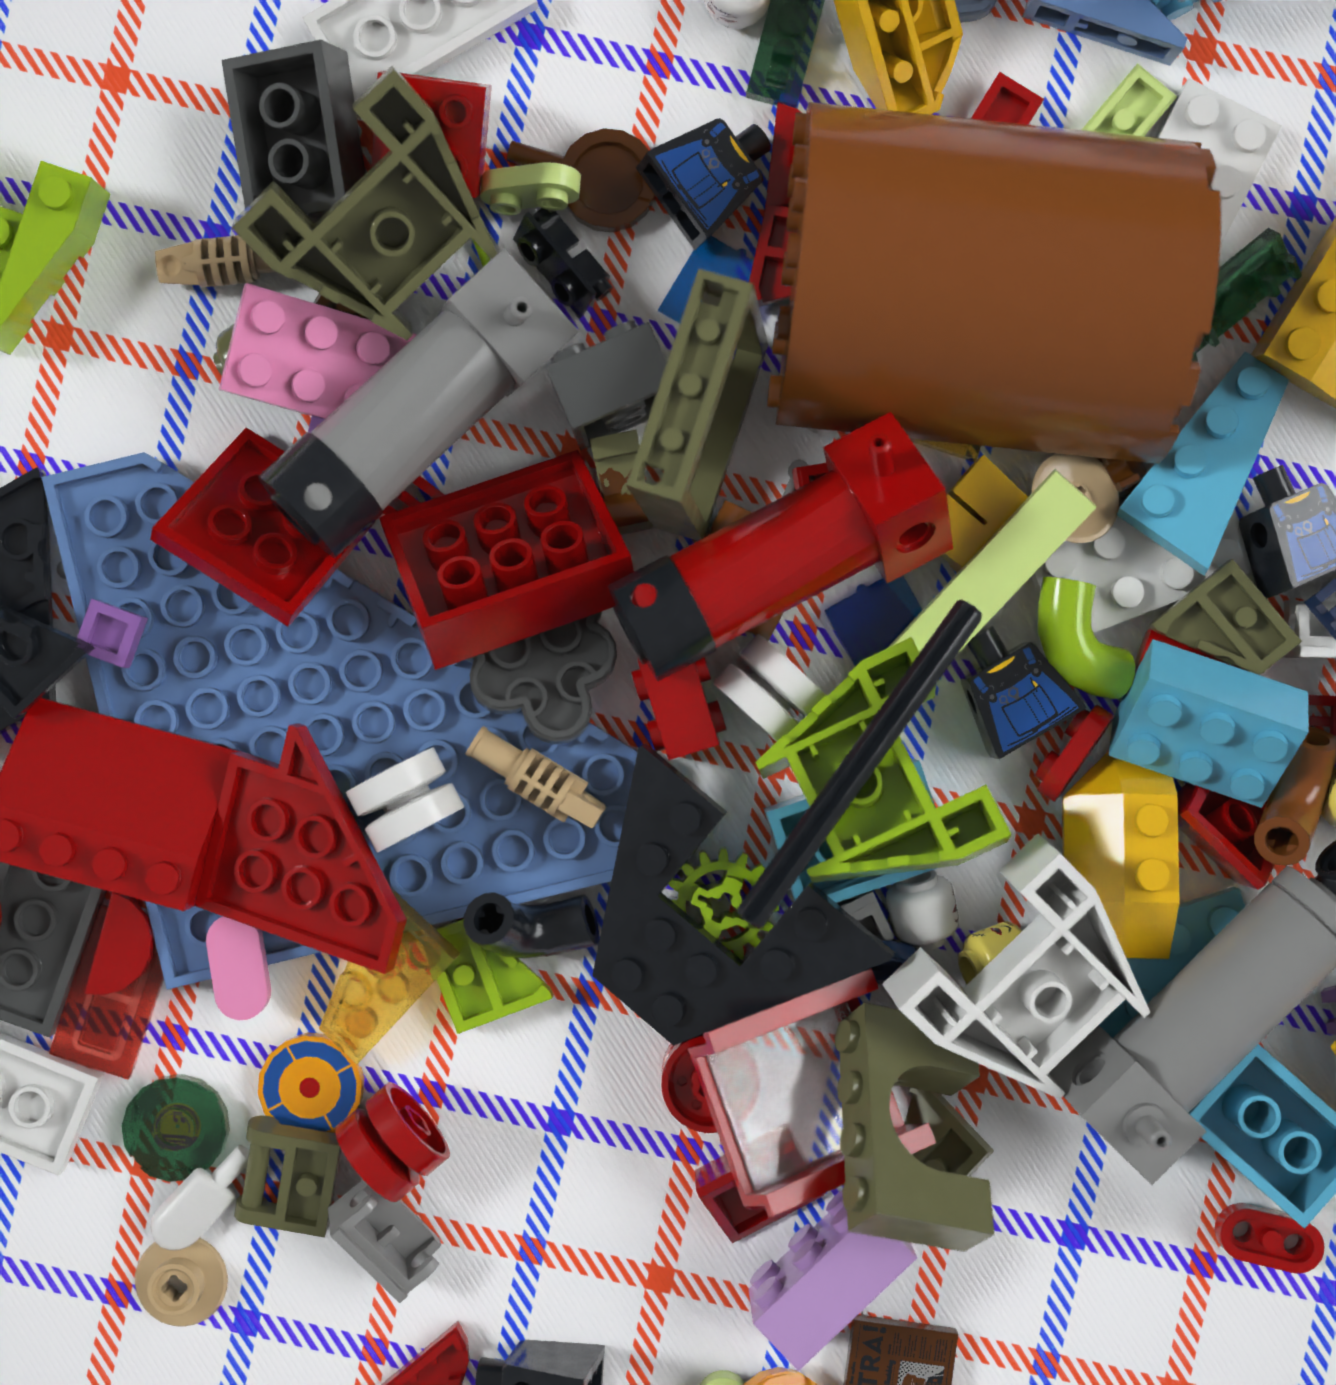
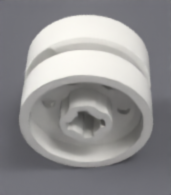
M759 634L740 652L741 658L753 673L749 675L736 665L729 664L713 682L726 697L776 742L784 734L787 735L798 724L797 720L788 711L791 707L806 717L811 712V708L825 696L823 691L797 666Z
M434 747L379 773L345 792L357 817L365 816L381 809L384 810L385 814L367 825L364 829L376 853L465 807L453 783L430 790L428 785L446 771Z

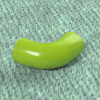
M1043 577L1038 601L1037 632L1046 659L1069 685L1093 696L1120 699L1132 686L1135 677V662L1129 650L1103 644L1095 637L1091 627V612L1096 585L1071 579Z

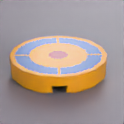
M307 1032L283 1042L269 1054L259 1073L258 1096L264 1114L277 1119L280 1124L335 1133L336 1126L352 1114L363 1100L365 1077L361 1066L359 1067L357 1059L353 1056L352 1050L346 1043L329 1034Z

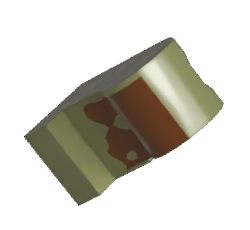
M637 429L591 438L590 443L602 498L620 534L624 535L653 529V525L626 486L639 448Z

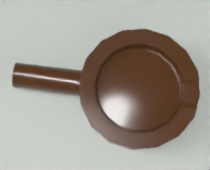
M602 128L586 133L569 146L565 156L513 140L510 143L507 154V161L519 165L545 162L560 163L571 166L580 172L579 199L568 204L567 209L577 222L594 231L614 233L633 227L648 214L656 199L655 194L636 169L649 150L640 139L623 130Z

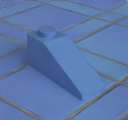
M1028 0L1022 16L1023 18L1168 66L1183 51L1187 42V37L1150 0Z

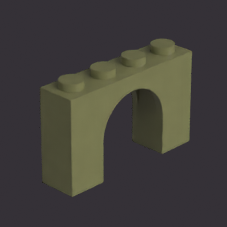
M864 1002L838 1023L835 1035V1046L840 1055L841 1076L838 1082L837 1095L842 1103L843 1118L840 1150L845 1160L846 1181L843 1187L842 1201L844 1208L847 1210L848 1232L966 1252L995 1235L990 1180L936 1170L917 1160L902 1144L894 1129L890 1115V1095L893 1086H905L952 1096L980 1077L979 1063L936 1045L900 1010Z

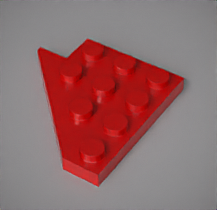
M297 723L288 726L279 764L242 751L230 754L194 906L382 974L393 971L407 918L306 725Z

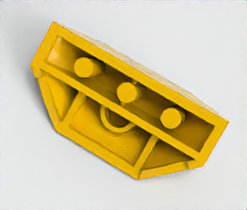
M833 0L853 70L876 109L933 114L939 111L944 98L942 91L952 72L963 36L955 0Z
M1108 750L1062 796V855L1096 889L1126 958L1169 959L1180 903L1178 797L1173 777L1111 757Z

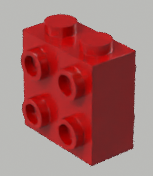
M386 71L378 72L377 79ZM400 73L431 107L472 198H477L480 195L481 179L485 168L492 85ZM374 132L371 168L390 151Z

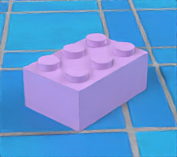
M843 1190L831 1199L826 1207L828 1213L814 1227L811 1224H806L795 1233L788 1243L790 1248L788 1252L776 1263L773 1260L765 1262L750 1279L752 1286L748 1291L753 1324L797 1371L801 1370L917 1259V1255L910 1242L848 1232L847 1210L844 1208L842 1201Z

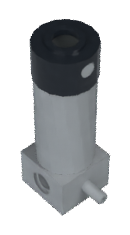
M504 248L447 300L432 322L310 433L306 432L258 476L259 482L269 493V498L274 506L310 543L315 546L318 545L331 557L336 558L383 514L382 510L486 413L505 396L508 397L524 384L580 331Z

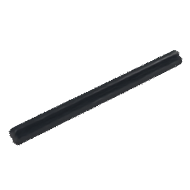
M961 599L956 601L738 906L737 913L752 926L761 928L765 925L978 626L982 613L975 606Z

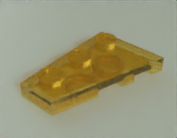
M393 889L392 891L407 918L394 970L387 974H382L348 961L344 972L339 976L319 1026V1030L356 1064L366 1056L460 955V952Z

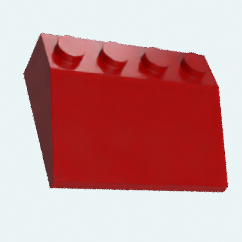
M578 450L379 517L435 670L610 609L616 605L607 585L634 572L631 554Z
M40 698L27 710L0 771V862L180 911H186L195 905L230 754L239 752V750L46 698Z

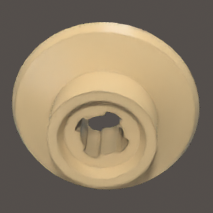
M1057 453L1047 458L1035 473L1031 494L1056 469L1097 507L1065 541L1087 543L1105 535L1117 518L1119 492L1103 463L1095 457Z
M202 1238L181 1250H168L154 1242L142 1254L135 1271V1289L144 1309L156 1320L177 1327L192 1326L212 1316L222 1304L228 1286V1274L223 1258L209 1242ZM173 1275L177 1276L184 1284H187L188 1288L184 1293H178L177 1289L169 1285L168 1280Z

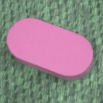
M222 916L210 926L206 936L214 998L217 1007L225 1016L234 1020H248L263 1011L271 998V982L263 932L260 929Z

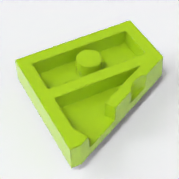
M464 918L420 935L457 1034L545 1002L554 996L551 987L519 958L502 956L486 950L472 941L466 934L463 926Z

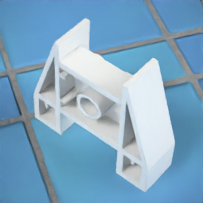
M1037 833L999 870L1040 912L1013 941L964 988L922 947L913 953L882 985L898 1009L936 1045L1061 1099L1065 1092L1049 1072L1125 999L1144 1018L1150 1013V1010L1096 889L1060 852Z

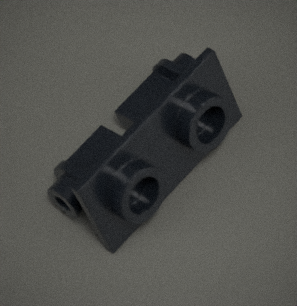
M541 208L533 216L529 211L525 213L513 237L521 256L528 264L535 266L551 284L552 291L558 301L570 307L580 319L584 316L594 298L599 301L613 289L612 285L608 282L610 275L587 248L573 258L569 255L568 251L577 246L580 240L562 220L557 211L550 212L547 209Z

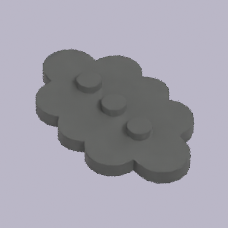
M602 612L466 659L473 663L469 675L471 691L477 702L488 711L501 715L521 711L530 732L541 741L555 745L569 743L580 737L588 727L592 714L589 690L601 685L613 673L617 660L615 640L611 633L598 623Z

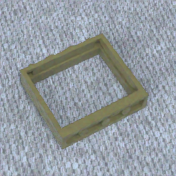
M698 269L626 484L654 528L697 541L706 536L768 348V341L753 283ZM646 466L663 471L660 483L653 485L642 481Z

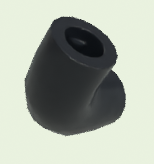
M495 892L484 893L476 897L468 905L464 914L463 926L466 934L472 941L486 950L505 957H549L589 948L599 943L600 935L596 914L589 898L585 894L546 904L521 905L514 904L505 896Z

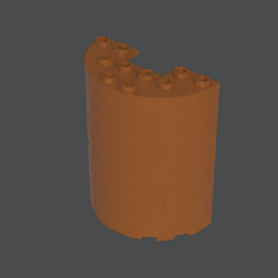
M809 102L806 113L796 112L792 146H795L788 181L787 197L790 198L786 231L796 233H789L781 278V285L791 286L789 306H779L778 320L775 322L772 354L782 355L780 375H770L767 407L777 408L775 425L853 432L891 412L910 439L1159 464L1167 456L1180 433L1179 425H1172L1173 420L1178 419L1182 406H1191L1201 372L1199 362L1192 361L1193 353L1198 351L1204 333H1210L1215 304L1221 245V195L1219 190L1209 189L1216 171L1215 160L1210 149H1202L1201 142Z

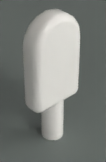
M238 1145L212 1173L203 1168H196L161 1204L152 1216L150 1224L153 1240L160 1247L168 1250H181L191 1246L226 1211L236 1199L235 1190L230 1184L247 1167L249 1150L242 1145Z

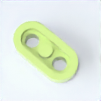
M552 162L490 169L482 174L480 199L490 205L491 211L500 215H517L521 213V209L537 207L547 210H563L568 207V204L579 199L581 174L571 166Z

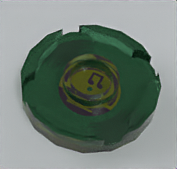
M185 1074L161 1076L141 1088L127 1105L121 1125L124 1147L130 1158L133 1156L135 1161L141 1165L140 1169L149 1176L169 1182L185 1180L196 1168L206 1170L211 1167L225 1149L230 1132L228 1109L218 1091L204 1080Z

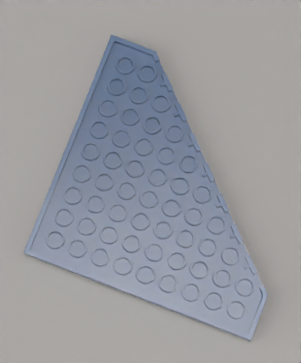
M145 452L41 477L79 631L91 599H97L148 618L130 668H122L89 655L85 657L99 713L232 748L278 764L280 763L288 726L297 723L306 725L407 918L404 932L463 918L468 905L476 897L484 893L495 892L505 896L514 904H521L611 882L638 751L590 722L580 737L569 743L554 745L541 741L530 732L521 711L503 715L488 711L477 702L471 691L469 674L472 662L463 660L435 670L415 616L339 569H336L289 627L150 540L152 527L191 487L194 481ZM485 726L490 732L521 751H524L526 747L530 750L532 748L587 781L588 785L585 791L606 805V809L595 827L590 828L570 816L563 823L546 811L533 805V803L520 797V795L507 789L508 785L504 784L505 777L474 758L466 756V751L481 727ZM434 747L446 771L428 785L430 790L453 783L465 807L376 853L364 829L367 825L385 814L384 810L381 809L365 816L357 817L345 792L379 773ZM145 901L166 989L211 979L206 936L210 926L222 916L196 906L186 911H180ZM262 930L268 965L321 952Z

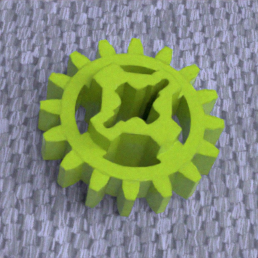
M720 847L718 858L710 860L708 854L703 849L699 851L700 864L694 867L691 863L686 862L682 867L686 877L683 880L673 878L669 883V886L678 892L677 897H669V899L685 913H687L686 900L691 902L692 905L699 907L703 916L700 925L725 947L733 950L738 958L743 960V946L749 942L756 948L761 942L757 935L760 929L769 932L774 924L768 919L763 927L756 928L741 918L734 910L732 912L724 910L720 917L714 916L712 904L706 901V898L710 899V897L719 899L723 892L729 893L731 905L738 909L742 902L739 892L743 886L744 879L753 887L765 870V867L761 863L753 866L751 869L746 867L748 854L744 851H741L735 861L729 860L726 847ZM726 870L721 880L707 885L696 882L701 876L709 872ZM779 905L774 912L779 911ZM736 925L745 928L743 932L734 937L719 939L722 930Z

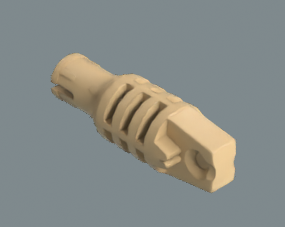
M239 235L195 239L192 242L155 251L157 276L159 283L200 285L203 288L254 283L257 279H260L261 274L276 272Z
M485 726L481 727L466 751V756L474 758L505 777L504 784L508 785L507 789L520 795V797L533 803V805L541 808L563 823L570 816L584 825L593 828L606 809V805L585 791L588 785L587 781L533 748L530 750L526 747L524 751H521L490 732Z

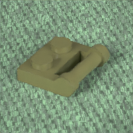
M260 1115L250 1118L246 1133V1139L250 1142L243 1194L236 1199L234 1217L244 1224L325 1238L329 1226L328 1207L333 1202L341 1148L335 1133L280 1124L277 1119L270 1116ZM271 1148L285 1150L277 1203L268 1202L264 1197Z

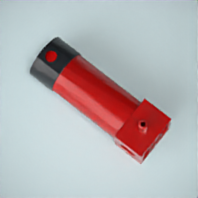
M891 412L824 446L823 450L828 469L827 474L669 557L665 555L607 585L616 605L612 608L625 635L642 665H648L658 682L717 651V647L872 565H875L888 584L953 549L946 488Z

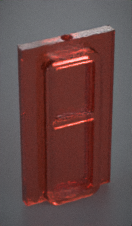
M102 904L99 906L79 961L49 1054L84 1065L89 1069H96L129 1080L132 1078L164 977L155 944L154 956L146 972L127 988L108 995L84 994L108 909L107 905Z

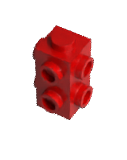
M705 657L659 682L653 676L648 665H642L639 658H637L640 669L633 670L631 673L640 701L650 699L655 715L654 720L647 721L655 751L658 752L665 749L669 761L720 745L718 733L726 731L727 727L718 700L708 703L702 682L712 679Z

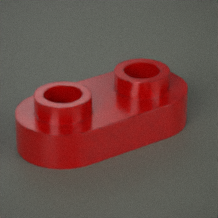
M1098 704L1095 705L1091 712L1085 709L1076 714L1064 732L1071 737V740L1062 753L1059 755L1051 750L1036 771L1034 776L1042 781L1037 791L1053 802H1056L1100 741L1115 715Z
M1235 1203L1223 1209L1215 1222V1236L1218 1243L1230 1256L1240 1261L1301 1274L1314 1269L1324 1255L1325 1245L1319 1230L1311 1223L1304 1229L1284 1212L1246 1203ZM1247 1222L1248 1228L1245 1234L1234 1236L1233 1230L1236 1224ZM1291 1234H1298L1297 1244L1292 1248H1285V1239Z

